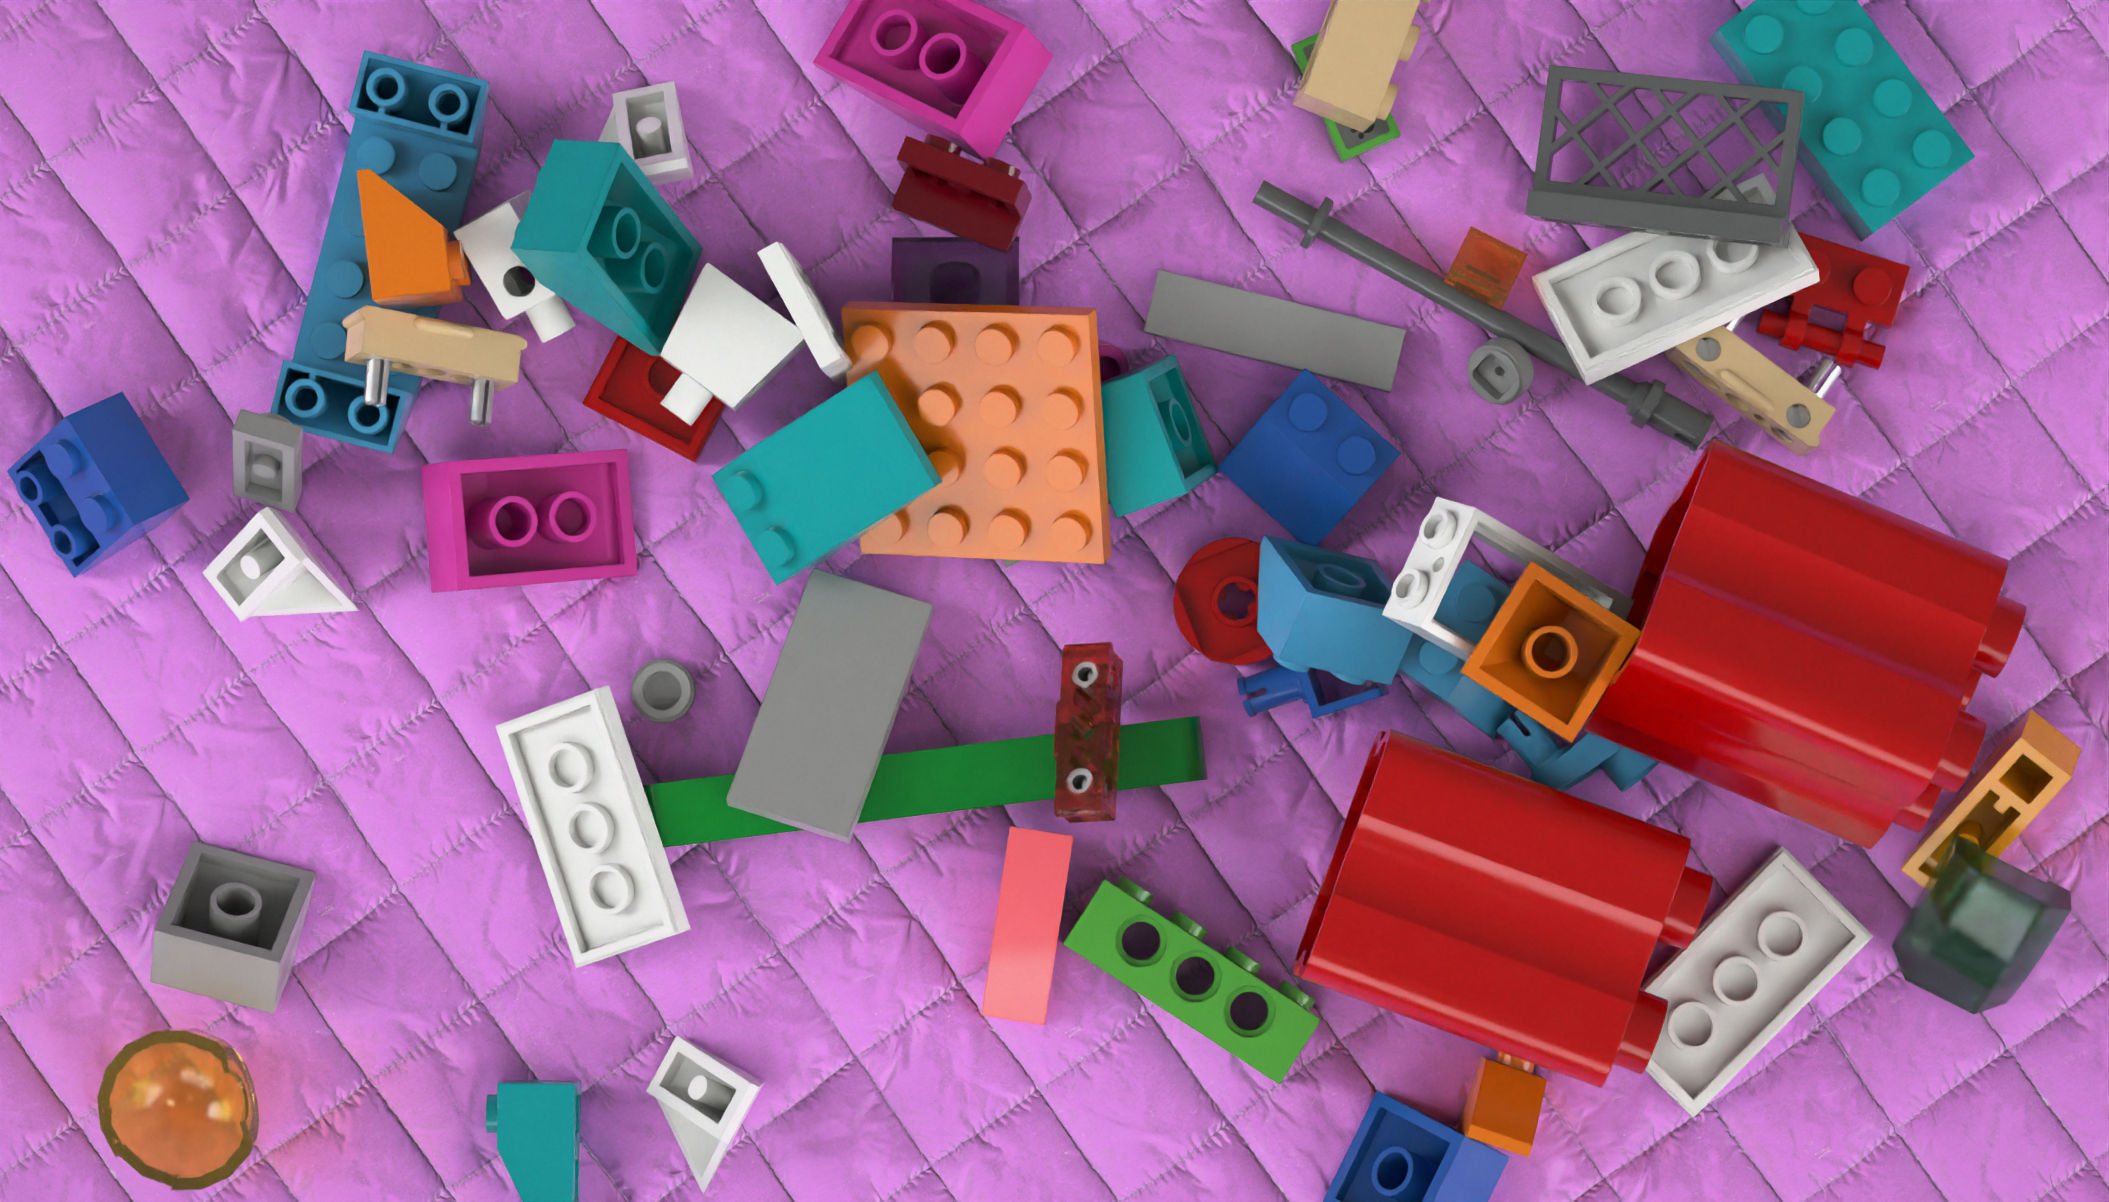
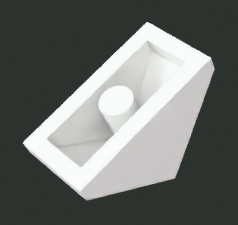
M671 81L612 93L614 106L598 142L620 143L653 186L693 179L694 174L675 82Z
M268 506L259 511L202 572L241 622L249 617L360 611L283 513Z
M676 1035L646 1092L657 1099L704 1194L764 1082Z

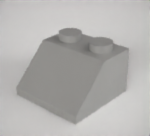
M193 841L154 930L150 982L274 1014L293 968L315 884L316 872Z

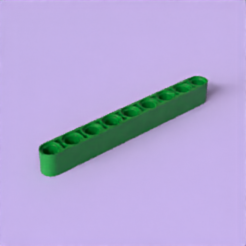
M1200 716L882 755L857 823L1071 797L1073 795L1066 787V780L1070 772L1078 768L1089 770L1096 778L1104 773L1106 776L1105 783L1107 782V792L1207 780ZM735 774L643 785L664 848L800 831L803 829L728 806L726 798Z

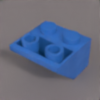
M123 391L66 416L7 470L16 485L19 496L32 510L47 534L54 552L63 560L73 578L84 574L159 527L190 500Z

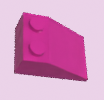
M850 0L814 59L813 64L928 134L951 141L960 146L963 152L984 162L985 157H993L1053 58V55L1026 25L973 0Z
M627 449L450 461L421 465L432 593L638 575Z

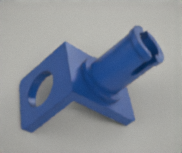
M1281 665L1248 677L1237 678L1240 696L1263 688L1267 690V693L1242 702L1250 718L1258 713L1302 699L1305 704L1309 705L1312 718L1314 719L1389 694L1387 685L1327 704L1316 670L1311 667L1308 672L1303 673L1290 670Z

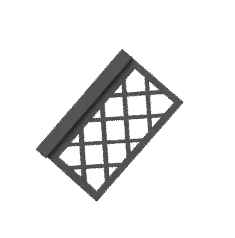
M1549 65L1533 190L1528 189L1525 215L1536 221L1788 249L1791 223L1788 220L1805 93L1796 90ZM1563 81L1589 84L1603 102L1574 126L1560 109ZM1600 85L1622 88L1611 97H1608ZM1636 89L1652 90L1666 110L1636 133L1616 105ZM1663 92L1682 93L1685 95L1672 104ZM1700 95L1715 97L1729 114V117L1703 138L1699 139L1679 112ZM1726 98L1749 101L1735 111ZM1763 102L1787 104L1785 130L1763 147L1742 119ZM1610 111L1630 138L1601 161L1580 134ZM1673 117L1694 145L1664 168L1643 140ZM1559 119L1567 132L1556 140ZM1736 124L1757 152L1727 175L1706 147ZM1574 139L1593 163L1594 167L1574 183L1550 181L1553 155ZM1783 144L1779 167L1770 154ZM1637 146L1657 171V174L1637 190L1622 189L1608 171V168ZM1701 153L1721 181L1700 197L1686 196L1671 178V175L1697 154ZM1763 159L1778 177L1775 205L1748 202L1734 184L1735 181ZM1601 174L1610 187L1588 184ZM1664 181L1674 194L1651 191ZM1728 188L1737 201L1714 198Z

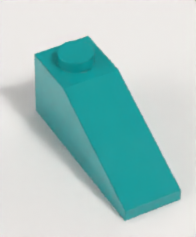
M503 1080L497 1083V1094L487 1095L486 1131L487 1133H497V1150L523 1202H579L581 1080Z

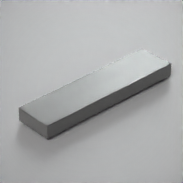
M1158 269L1143 331L1145 334L1301 372L1306 368L1313 375L1390 393L1392 390L1406 332L1405 329Z

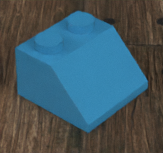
M1264 534L1260 544L1257 631L1274 653L1273 658L1280 665L1303 673L1308 672L1310 667L1329 671L1337 678L1355 685H1363L1366 680L1391 685L1414 633L1382 615L1390 598L1393 582L1375 560Z
M1466 559L1455 570L1433 619L1478 644L1511 592V589ZM1413 633L1397 673L1485 735L1494 739L1497 735V728L1508 719L1515 707L1460 673V670L1466 663L1464 660Z

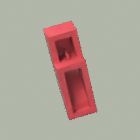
M1010 826L981 1016L1045 1025L1074 836Z

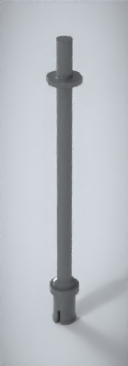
M1265 180L1261 184L1252 203L1304 230L1306 234L1300 243L1301 247L1308 249L1312 246L1314 240L1318 238L1494 335L1517 342L1529 354L1585 384L1564 343L1329 216L1333 207V200L1325 197L1318 210ZM1617 372L1588 385L1625 405L1627 414L1632 416L1631 424L1640 429L1646 424L1689 447V450L1693 452L1700 446L1714 420V416L1710 413L1706 414L1664 391L1666 384L1657 379H1654L1652 383L1647 381L1636 383Z

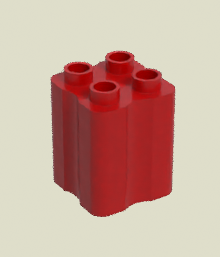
M1712 438L1698 459L1686 484L1681 490L1677 491L1665 509L1653 534L1631 591L1630 598L1634 600V603L1625 621L1642 631L1641 635L1620 668L1613 675L1610 684L1581 730L1857 845L1872 849L1885 835L1892 822L1919 833L1927 823L1942 788L1957 793L1964 784L1980 750L1987 725L1986 719L1965 710L1973 697L1982 673L1996 678L2004 668L2020 634L2026 614V605L1999 595L2008 568L2007 559Z
M1387 729L1386 732H1378L1366 760L1336 848L1293 963L1292 973L1314 984L1601 1088L1613 1064L1638 1074H1642L1647 1067L1660 1036L1668 1007L1667 999L1640 990L1647 965L1656 942L1668 946L1673 945L1684 950L1689 947L1704 914L1712 888L1713 875L1685 865L1691 845V838L1399 731Z

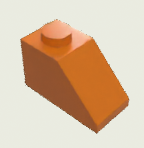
M1498 1052L1496 1061L1481 1056L1457 1129L1466 1137L1529 1157L1535 1138L1547 1079L1533 1074L1535 1064L1503 1052Z

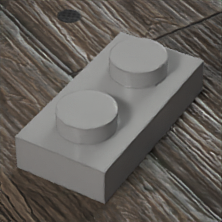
M241 409L232 430L233 495L294 513L302 494L303 427L292 424L288 419L278 414H257Z

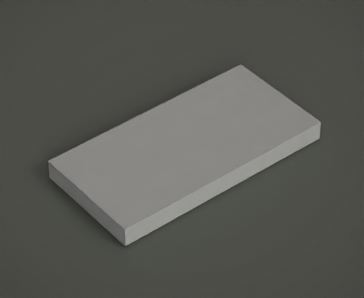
M812 568L726 798L728 806L850 844L934 614L933 604Z

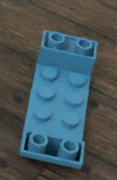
M364 50L348 110L355 118L293 359L292 362L283 360L270 413L283 416L292 424L302 426L303 432L394 455L417 400L423 377L389 370L386 404L383 406H373L372 404L370 406L364 403L367 366L344 362L348 329L343 326V319L365 305L382 308L372 300L357 170L371 169L442 224L457 240L453 232L463 224L481 154L489 81ZM441 305L397 311L438 319Z

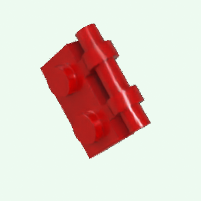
M1797 231L1819 270L1820 281L1786 296L1785 298L1791 299L1786 315L1763 308L1757 323L1756 332L1779 339L1778 346L1798 351L1799 347L1802 346L1833 356V363L1852 369L1854 364L1857 363L1878 370L1882 363L1886 346L1863 339V332L1866 323L1885 329L1892 327L1910 266ZM1811 306L1845 316L1841 332L1808 322Z

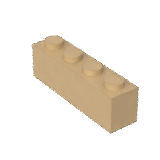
M1331 0L1292 105L1360 132H1364L1370 127L1376 118L1385 121L1393 106L1399 85L1390 82L1398 59L1404 62L1408 61L1420 34L1421 27L1412 23L1420 1L1429 4L1431 0Z

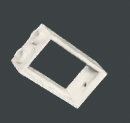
M1436 497L1429 514L1424 518L1420 526L1419 536L1405 566L1394 581L1390 598L1382 615L1466 662L1477 643L1439 623L1433 617L1471 536L1527 567L1530 561H1533L1624 621L1632 608L1634 600L1481 510Z

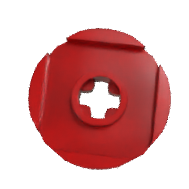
M1230 537L1209 543L1192 555L1177 578L1173 597V612L1176 624L1186 642L1210 661L1239 666L1259 662L1274 654L1257 631L1261 544L1259 542L1240 537ZM1236 583L1237 588L1241 592L1251 590L1254 594L1255 601L1247 606L1248 617L1245 619L1237 620L1233 612L1223 614L1219 609L1218 602L1226 598L1224 587L1229 584Z

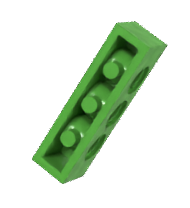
M1122 875L1116 885L1104 878L1063 941V944L1280 1085L1321 1021L1318 1016L1309 1011L1316 1000L1285 980L1282 981L1276 990L1257 978L1256 974L1262 965L1233 946L1229 945L1222 955L1203 943L1202 940L1208 930L1179 911L1175 910L1170 920L1149 908L1148 905L1154 895ZM1147 922L1153 925L1159 933V946L1156 952L1148 958H1133L1123 948V934L1133 923ZM1201 957L1207 960L1212 967V982L1201 993L1192 994L1185 992L1177 983V969L1187 958ZM1245 992H1254L1261 995L1267 1006L1264 1020L1253 1028L1239 1027L1233 1022L1230 1015L1233 1000Z

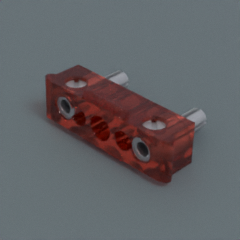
M1112 642L1065 644L1063 647L1060 700L1056 703L1053 756L1057 761L1054 809L1056 817H1064L1069 823L1116 820L1123 660L1113 651ZM1095 729L1089 738L1083 740L1087 732Z

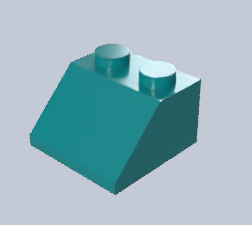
M1175 353L1101 382L1108 505H1112L1116 518L1187 494L1219 472Z

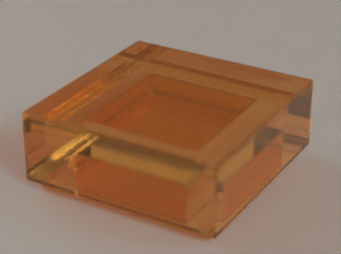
M1471 226L1443 282L1501 310L1528 254Z

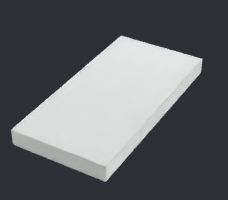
M1764 173L1736 185L1748 202L1775 205L1776 194ZM1729 189L1724 190L1714 198L1737 201ZM1789 219L1791 229L1788 249L1632 231L1532 276L1535 291L1586 386L1815 284L1820 281L1816 264Z
M778 241L758 251L757 254L820 369L838 386L846 383V373L852 370L851 366L853 364L845 353L844 342L804 269L784 244H779Z
M610 686L594 689L495 726L576 968L691 930Z
M1779 846L1698 927L1689 947L1686 950L1678 947L1640 986V990L1668 1000L1663 1027L1645 1071L1694 1118L1867 944L1873 935L1783 846Z

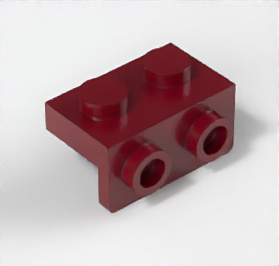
M927 134L924 142L906 136L897 156V161L903 169L904 175L892 202L893 209L897 213L993 250L1008 253L1012 248L1032 199L1025 181L1018 179L1021 171L1004 161L992 157H985L983 164L961 157L962 148L935 135Z

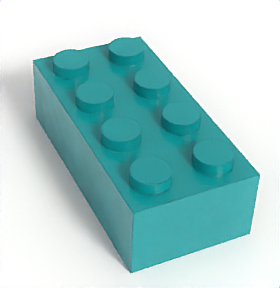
M1756 0L1718 28L1708 40L1742 85L1796 90L1805 93L1797 158L1861 242L1976 157L1857 0ZM1763 102L1759 105V108L1778 133H1782L1785 130L1788 105Z

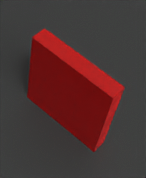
M680 311L678 312V315H677V318H676V320H675V323H676V321H677V319H678V317H679V315H680V313H681ZM617 335L582 402L584 406L694 463H697L726 408L724 403L713 396L692 426L688 425L660 404L682 373L667 363L661 356H650L620 335Z

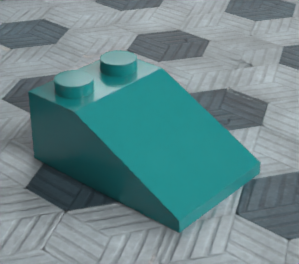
M554 139L545 164L538 173L536 186L523 218L516 227L514 240L510 247L540 284L650 356H661L662 349L672 331L703 251L702 246L620 143Z
M877 370L749 448L711 475L776 586L823 563L943 482Z

